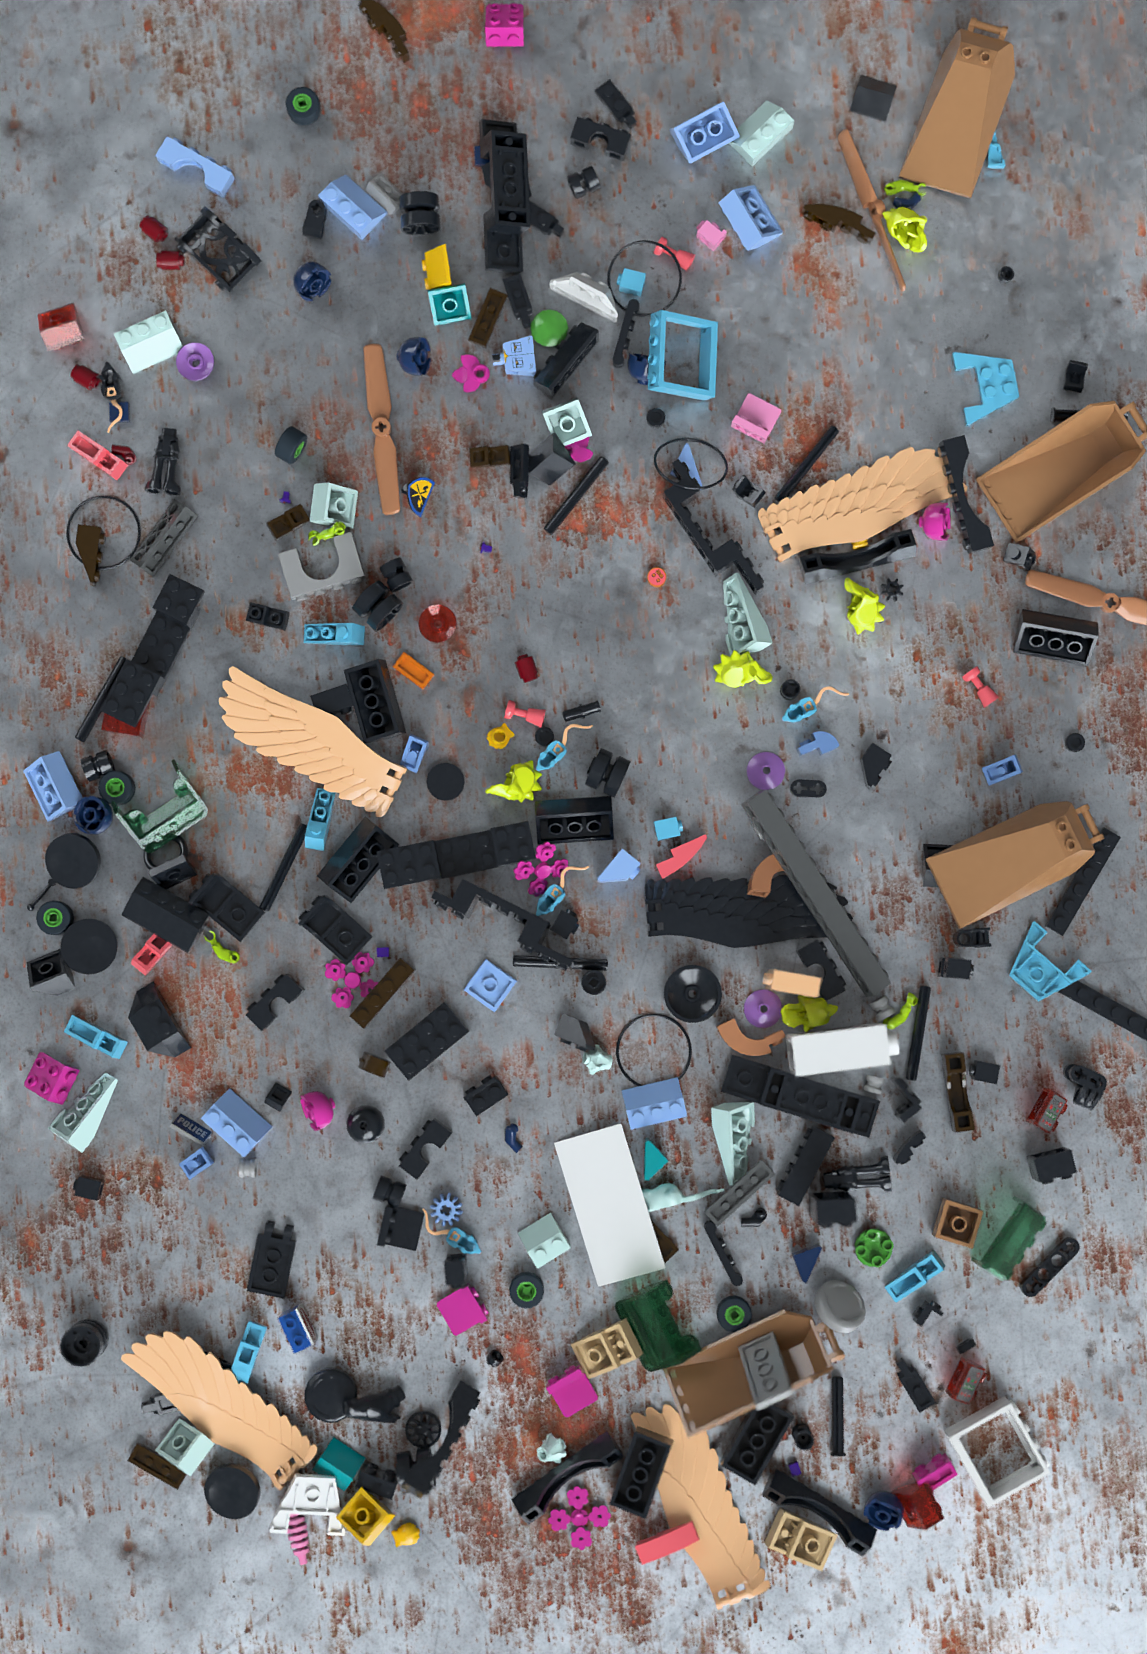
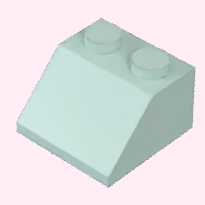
M578 397L542 411L551 435L556 433L564 446L592 436Z
M329 482L314 484L310 522L332 526L337 521H341L345 524L346 528H354L358 491Z
M551 1212L518 1232L526 1251L537 1269L571 1248L570 1243Z
M179 1418L155 1451L181 1471L191 1476L214 1443L203 1433Z

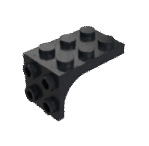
M208 873L201 881L203 885L199 889L196 888L189 897L191 899L189 903L208 913L209 917L239 942H242L266 912L220 874Z
M326 895L317 896L311 903L313 907L308 911L305 910L298 919L300 921L298 925L309 931L342 962L348 965L373 936L330 897Z

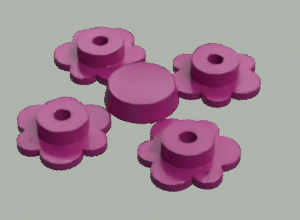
M548 841L536 847L537 853L535 856L542 863H539L535 870L531 866L532 863L530 861L518 862L517 867L513 870L517 880L528 879L529 875L534 872L537 878L535 881L530 882V887L527 891L535 897L544 894L547 890L548 882L544 879L550 873H552V877L556 878L558 876L560 878L561 872L566 867H569L568 860L565 858L555 860L551 866L546 863L549 858L554 856L553 852L556 850V846Z
M359 952L355 956L352 965L355 966L356 972L346 974L344 970L345 964L340 963L338 959H333L331 964H326L325 976L329 979L332 978L333 981L344 978V983L347 986L343 989L337 988L336 993L332 995L331 999L336 1003V1007L341 1008L343 1006L344 1008H349L351 1006L354 996L351 994L350 989L360 986V995L366 997L370 993L369 988L373 989L378 984V982H374L372 979L361 983V976L358 974L363 971L369 972L370 967L374 965V960L370 958L369 953L363 954Z
M575 1486L574 1490L570 1489L567 1492L568 1504L574 1505L576 1508L572 1512L571 1517L566 1514L564 1509L560 1511L553 1509L548 1522L552 1524L551 1527L554 1531H559L560 1529L565 1530L567 1524L572 1521L578 1528L576 1532L571 1533V1545L574 1548L579 1547L580 1550H584L585 1546L589 1547L592 1545V1539L590 1538L591 1532L585 1531L581 1526H584L589 1519L595 1527H606L611 1514L607 1512L608 1509L605 1505H600L599 1507L594 1506L592 1512L588 1515L586 1511L581 1509L583 1504L588 1503V1491Z

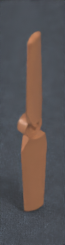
M844 129L838 135V141L863 209L869 208L872 222L899 288L904 292L906 284L881 218H884L883 212L886 211L884 202L881 199H877L848 129Z
M368 344L363 349L367 407L373 419L372 431L376 436L373 455L382 512L385 515H393L400 511L396 447L390 437L391 425L389 419L392 406L382 346L379 344ZM381 423L386 427L383 429V432L377 429Z
M1032 569L1026 575L1025 583L1031 588L1086 607H1100L1105 613L1115 612L1128 621L1147 625L1146 600L1137 597L1119 598L1116 594H1106L1093 585ZM1112 599L1114 605L1108 608V604L1105 601Z

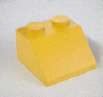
M446 244L425 252L422 267L423 271H427L428 278H424L426 290L452 286Z
M361 1487L336 1516V1519L362 1545L370 1546L395 1515L381 1501Z

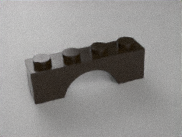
M399 958L349 1017L365 1029L416 970L403 958Z
M964 1052L941 1054L952 1131L957 1133L975 1130L973 1113L966 1087L967 1071Z

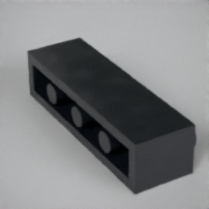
M812 1126L811 1129L807 1128L803 1136L805 1139L803 1145L797 1147L794 1153L796 1156L794 1162L788 1164L785 1173H787L785 1179H781L776 1187L778 1196L797 1206H800L835 1139L832 1135L815 1126Z

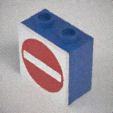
M302 1303L283 1312L278 1317V1321L294 1354L314 1345L318 1340V1336Z

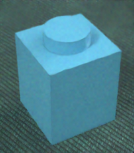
M624 268L623 274L619 273L617 285H620L619 292L641 297L646 273Z
M677 817L653 822L657 841L680 837V832H683L681 820L677 821Z

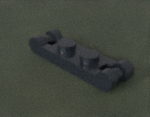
M631 299L628 302L613 356V366L616 369H621L624 366L623 353L624 350H628L631 340L628 339L629 331L633 332L636 322L633 320L634 314L639 312V302L636 299Z
M711 1220L706 1221L704 1229L732 1284L737 1287L742 1285V1276L740 1273L735 1272L732 1267L736 1264L731 1254L726 1255L724 1251L726 1245L722 1237L718 1238L715 1233V1223Z

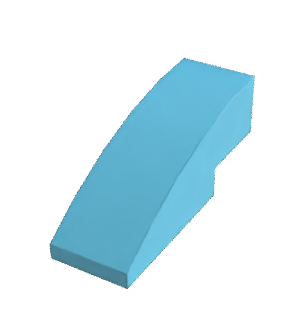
M75 1015L71 1016L64 1030V1033L94 1049H98L112 1058L120 1059L128 1041Z
M932 1250L896 1276L884 1288L895 1303L926 1284L929 1279L942 1272L945 1264L935 1250Z

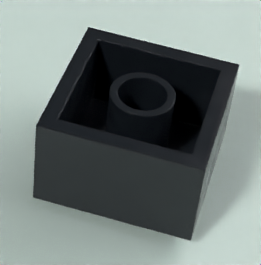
M1066 1147L1026 1156L1032 1179L1042 1182V1184L1052 1183L1054 1178H1061V1180L1073 1177L1072 1174L1077 1173L1072 1150Z

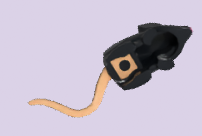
M106 362L101 375H99L102 381L101 393L106 400H110L119 410V416L108 427L107 433H109L111 427L122 418L123 411L116 402L122 396L119 383L121 378L111 364Z

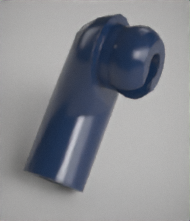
M916 192L909 199L896 197L893 200V206L896 209L900 207L912 209L922 198Z
M512 1123L505 1129V1142L517 1153L523 1146L516 1140V1132H518L519 1128L516 1124Z

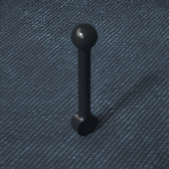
M49 879L48 885L45 887V889L38 895V897L32 902V904H28L27 909L29 911H33L35 908L34 906L50 889V887L56 885V882L53 879Z

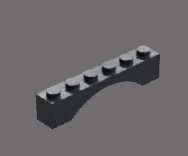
M965 435L943 440L939 443L937 450L939 457L943 459V473L949 481L947 488L949 494L953 496L954 502L952 507L958 515L957 525L964 537L962 539L963 547L967 550L968 554L990 549L994 546L990 528L974 514L964 492L963 472L969 456Z
M908 529L893 533L885 539L859 550L837 554L818 552L800 557V570L804 583L809 584L915 557L917 544L912 530Z
M462 1381L458 1383L448 1401L449 1426L442 1445L431 1457L412 1466L400 1486L401 1488L420 1499L424 1495H429L434 1486L431 1484L433 1478H438L442 1472L443 1467H441L443 1460L447 1461L453 1451L450 1447L453 1443L457 1444L462 1435L459 1431L462 1426L466 1427L470 1421L471 1416H469L471 1409L475 1410L480 1403L478 1397L481 1392Z
M606 1431L594 1441L582 1447L573 1456L568 1457L559 1466L551 1469L549 1473L536 1480L528 1488L519 1492L511 1500L519 1516L529 1525L545 1514L553 1496L570 1479L588 1470L609 1468L621 1460L624 1455L614 1438Z
M776 1469L769 1476L761 1496L778 1506H798L819 1515L835 1529L847 1548L862 1557L871 1549L877 1533L876 1528L854 1516L851 1512L839 1507L836 1503L824 1498L818 1492L806 1487L803 1483L791 1478L785 1472Z

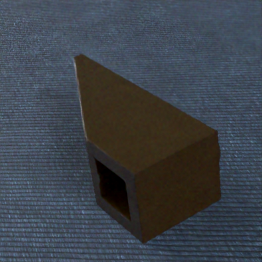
M78 524L75 543L90 583L96 587V582L100 581L101 575L98 566L103 560V552H100L101 544H105L106 534L103 533L101 527Z

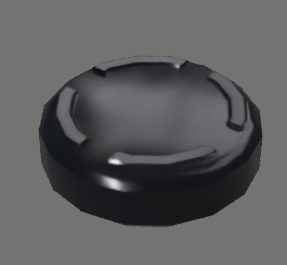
M325 1368L316 1372L309 1379L304 1391V1402L308 1411L316 1419L326 1423L345 1419L346 1416L342 1408L343 1402L353 1398L358 1399V1388L354 1379L346 1371L339 1368Z

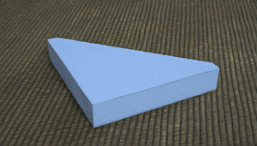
M686 443L678 459L681 463L683 461L686 463L690 470V477H695L700 487H702L690 446ZM671 471L670 475L676 478L673 471Z

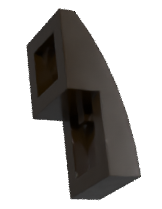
M509 445L469 448L471 468L510 465Z
M299 504L285 511L283 515L267 522L266 525L276 541L305 525L310 519L302 505Z

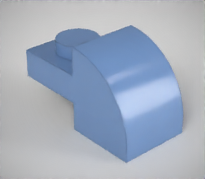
M817 731L811 734L813 741L811 742L808 739L799 743L801 747L797 748L799 756L818 749L819 754L823 755L838 748L839 744L830 733Z

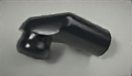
M758 1208L751 1218H741V1227H759L767 1217L766 1210Z

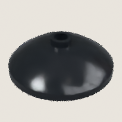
M687 965L677 969L670 975L664 987V1000L668 1010L679 1020L688 1023H698L710 1018L719 1008L722 999V989L717 977L709 969L699 965ZM690 990H694L696 992L695 997L689 996Z

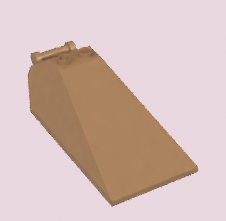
M972 17L968 30L959 29L941 57L899 178L919 184L924 183L926 186L967 198L972 197L1015 77L1014 47L1010 42L1005 41L1009 27L992 25ZM976 28L1000 36L999 39L974 33V30Z
M1115 401L1089 404L976 479L1016 543L1134 468L1146 452L1142 441L1147 439V424L1136 409L1137 405L1134 401L1122 409L1119 408ZM1127 412L1131 414L1143 433L1139 437L1124 416Z
M1069 801L1039 804L926 858L928 866L958 928L961 929L1075 873L1095 853L1092 844L1104 839L1103 834H1100L1089 812L1090 807L1088 803L1076 809ZM1080 813H1082L1093 836L1090 839L1078 816Z
M782 1310L663 1366L664 1374L687 1437L696 1436L756 1408L738 1347L770 1332H774L792 1389L794 1390L834 1370L832 1362L842 1360L845 1357L843 1350L838 1345L833 1330L823 1322L816 1325L811 1316ZM825 1331L833 1351L830 1354L827 1353L819 1334Z

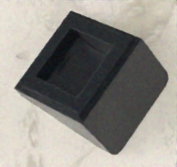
M275 1082L264 1103L281 1112L292 1091Z

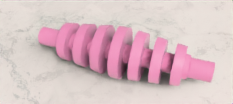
M290 1514L288 1525L291 1526H288L287 1533L292 1534L288 1535V1539L293 1541L290 1543L291 1548H297L293 1550L294 1556L299 1557L300 1565L308 1563L306 1554L309 1552V1547L304 1546L308 1545L309 1541L308 1539H303L308 1536V1531L302 1530L307 1528V1523H301L305 1521L303 1515Z

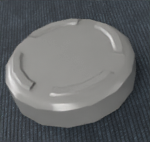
M831 1280L824 1283L816 1292L814 1299L816 1312L821 1321L830 1329L839 1333H849L857 1329L864 1321L866 1314L864 1301L859 1292L850 1284L840 1280Z

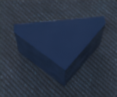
M818 1244L792 1253L800 1278L804 1283H807L822 1250V1247Z

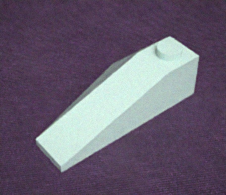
M733 574L723 581L724 604L727 606L725 623H728V634H725L726 644L730 656L734 650L740 655L747 651L750 654L756 653L771 645L772 639L768 626L740 574Z
M105 1072L88 1087L87 1093L82 1098L77 1097L74 1100L75 1104L72 1107L61 1111L48 1129L78 1151L83 1152L96 1134L118 1080Z
M752 1101L722 1103L711 1107L712 1127L730 1186L736 1183L747 1171L749 1158L746 1153L747 1147L751 1145L752 1141L749 1138L750 1129L754 1127L755 1123L754 1102Z

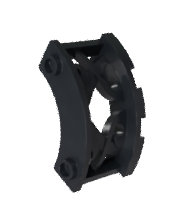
M204 206L200 210V217L179 238L177 236L174 238L178 243L176 247L183 254L187 252L216 280L214 283L220 290L226 289L230 293L237 283L262 260L246 243H243L238 237L235 238L237 234L228 225L221 222L217 215ZM213 230L218 231L215 236L208 235V232L212 234ZM227 237L224 244V252L227 258L216 259L207 257L206 239L218 241ZM191 241H195L193 245H188ZM230 247L236 248L235 252H231L234 257H231L229 254ZM199 249L200 257L194 252L195 250ZM249 260L240 270L236 266ZM209 265L217 266L216 272ZM228 266H233L236 274L227 282L221 274L223 271H226L230 276L231 272Z

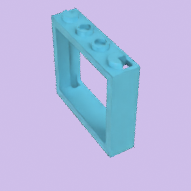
M664 310L652 313L649 322L648 390L703 401L714 398L716 389L718 322ZM666 321L701 328L698 388L664 382Z

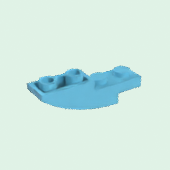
M251 1320L248 1321L231 1369L238 1383L240 1384L243 1381L247 1385L268 1327Z

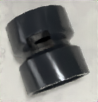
M592 166L582 169L580 174L575 172L567 176L569 187L575 199L586 196L587 191L592 193L601 189L598 177ZM583 180L585 186H581L580 181Z
M401 557L395 558L379 568L383 577L388 579L386 583L391 593L402 590L413 583L409 572L404 571L406 567Z
M107 750L96 753L95 757L90 755L81 759L82 769L89 782L100 779L102 774L105 775L115 770L114 763Z
M590 970L583 975L581 985L586 993L597 995L604 991L606 979L600 971Z
M381 1175L372 1199L379 1202L387 1200L388 1205L398 1208L407 1185L397 1181L392 1183V1179Z

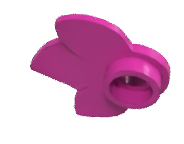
M461 355L463 367L452 373V377L457 382L464 383V392L477 390L480 383L486 382L490 377L488 367L480 364L479 360L472 355ZM479 371L484 373L482 377L477 376Z
M589 437L565 446L567 451L571 452L570 455L574 461L585 462L593 456V452L587 449Z

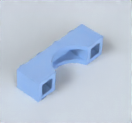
M166 137L155 155L158 162L174 171L185 165H194L201 168L205 173L204 183L207 189L222 198L225 197L235 180L230 168L225 165L219 166L215 164L216 161L209 156L203 157L199 155V151L193 147L187 148L183 146V143L177 138L171 139Z

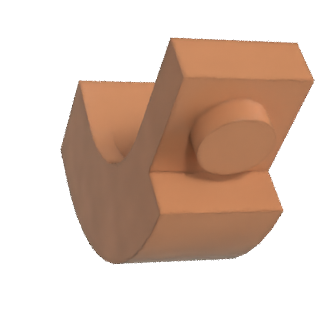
M774 854L765 858L752 873L748 883V895L766 898L770 893L773 875L784 871Z
M734 1018L716 1026L720 1036L728 1046L739 1053L750 1056H761L771 1053L769 1045L772 1044L773 1047L783 1042L782 1039L786 1037L783 1030H779L761 1039L747 1038L740 1031Z

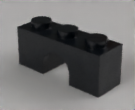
M577 117L570 137L571 145L588 150L593 140L603 139L608 144L606 156L624 162L631 142V134L627 130L621 128L617 130L611 128L606 123H595L588 117Z
M814 940L796 950L805 968L813 964H819L824 969V977L820 981L819 993L822 998L828 1001L846 991L844 988L846 982L841 975H837L835 971L837 966L833 959H828L825 954L828 950L824 943Z
M940 957L938 977L970 980V976L974 974V964H971L972 960Z
M281 974L274 981L276 985L272 989L268 987L260 995L262 999L258 1003L254 1001L247 1008L249 1012L246 1016L261 1031H264L277 1018L271 1010V1003L275 998L281 997L288 1004H291L304 991L290 974L285 976Z
M435 1118L432 1122L428 1119L422 1127L424 1130L423 1134L420 1137L416 1135L411 1142L412 1149L409 1153L405 1151L399 1158V1161H401L399 1167L416 1180H418L430 1163L422 1156V1147L425 1144L431 1143L441 1149L453 1132Z
M467 1253L447 1254L444 1260L446 1286L450 1285V1288H461L463 1284H466L468 1278Z

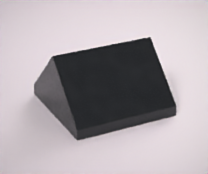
M861 75L850 112L886 122L897 85Z
M556 433L550 435L529 454V474L549 486L576 465Z

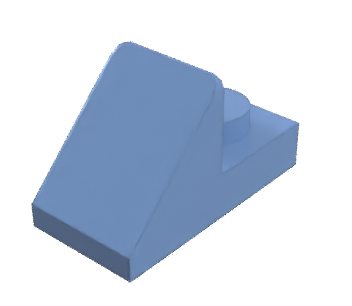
M410 734L400 765L417 773L424 754L429 747V742Z
M1016 754L982 768L989 786L1023 772Z
M202 1147L179 1165L190 1180L215 1162L206 1148Z

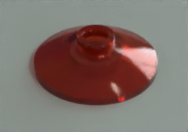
M443 605L427 607L421 613L418 623L423 637L434 643H441L450 639L457 627L454 613ZM437 621L442 623L440 628L434 626Z

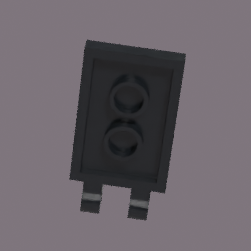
M268 1220L265 1225L264 1234L259 1233L257 1236L247 1291L285 1299L297 1242L291 1240L294 1225L286 1224L284 1234L281 1235L273 1233L275 1222Z

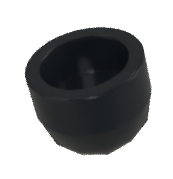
M1009 266L1002 267L998 272V279L1002 283H1008L1014 278V271Z
M491 1350L487 1355L486 1361L488 1365L497 1367L504 1358L499 1351Z

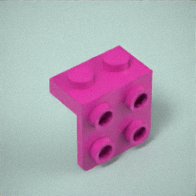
M493 3L486 5V47L524 46L522 4Z
M40 1052L24 1082V1086L47 1101L63 1105L80 1070L76 1067L62 1064L48 1054Z
M469 1283L437 1302L439 1311L455 1336L479 1322L482 1324L488 1320L487 1314H489L487 1307L484 1303H480L477 1298L479 1294L474 1286L471 1287Z
M581 1365L569 1367L563 1375L559 1377L556 1375L550 1378L546 1384L549 1395L552 1394L565 1417L575 1414L598 1399V1395Z
M945 1453L935 1455L931 1458V1462L926 1465L921 1464L914 1469L915 1472L912 1473L925 1495L958 1475Z

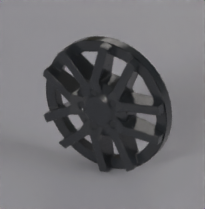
M428 1411L414 1413L409 1417L405 1426L407 1439L413 1446L419 1448L433 1446L439 1440L442 1431L441 1423L437 1416ZM423 1414L429 1415L427 1422L423 1421ZM421 1415L420 1422L414 1419V1417ZM430 1418H434L436 1423L429 1424ZM413 1421L417 1426L413 1427L409 1423ZM438 1425V1430H431V1427ZM408 1428L414 1431L411 1435H409ZM417 1434L419 1437L414 1442L411 1438ZM431 1434H438L435 1440ZM429 1437L431 1443L427 1444L425 1438ZM421 1438L423 1440L424 1445L418 1444Z

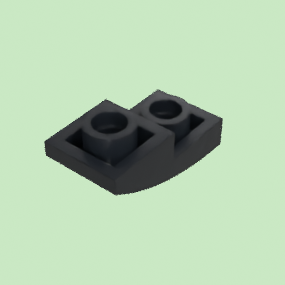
M250 602L245 621L286 631L290 612Z
M917 1131L900 1146L893 1158L894 1163L903 1165L911 1160L910 1156L914 1154L910 1147L916 1148L924 1143L923 1140L926 1136L923 1131Z

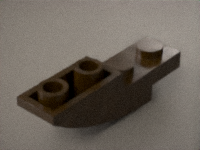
M359 0L358 7L363 15L366 13L368 16L367 22L372 31L376 30L378 35L383 33L387 42H392L394 46L392 50L397 59L401 58L403 63L410 60L409 52L403 43L407 40L406 32L396 18L374 0Z
M805 204L802 208L801 214L810 222L814 221L820 224V227L825 231L834 232L838 226L845 234H852L856 236L859 242L863 244L868 243L869 245L875 237L876 232L861 224L863 216L848 209L827 204Z

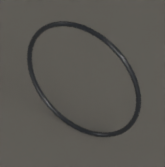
M641 240L624 246L612 259L607 274L608 287L611 290L615 303L626 312V308L615 298L610 285V273L614 261L628 247L640 243H650L665 249L674 259L679 272L677 292L671 302L661 309L665 311L676 300L681 289L682 272L677 258L667 247L654 241ZM637 313V314H634V315H635V316H640V317H649V316H651L652 313H650V314H639V313Z
M694 438L672 439L659 446L654 454V466L657 472L666 481L678 487L693 490L708 489L721 483L728 473V463L722 452L715 446ZM676 441L702 443L720 454L725 463V473L720 480L708 486H685L670 480L660 471L656 461L657 454L665 445Z
M96 496L79 504L72 512L67 523L66 538L68 546L75 558L82 564V559L78 557L71 546L69 528L73 516L84 504L101 498L116 500L132 512L138 527L137 542L131 554L116 565L98 567V570H108L123 565L134 555L140 542L141 528L136 513L126 502L113 496Z
M662 1014L642 1015L628 1023L622 1030L616 1046L617 1062L624 1076L633 1084L642 1086L631 1079L621 1065L619 1045L623 1034L634 1022L642 1018L662 1017L675 1023L683 1031L688 1042V1062L684 1071L678 1077V1080H680L686 1073L692 1057L691 1042L685 1029L676 1020Z

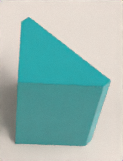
M465 283L428 290L434 326L472 319Z
M645 1138L644 1180H649L669 1161L649 1138Z
M333 1437L312 1470L319 1475L334 1476L336 1486L345 1491L366 1457L336 1437Z

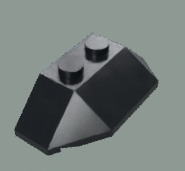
M154 981L136 991L128 1019L146 1050L175 1058L191 1049L190 1043Z

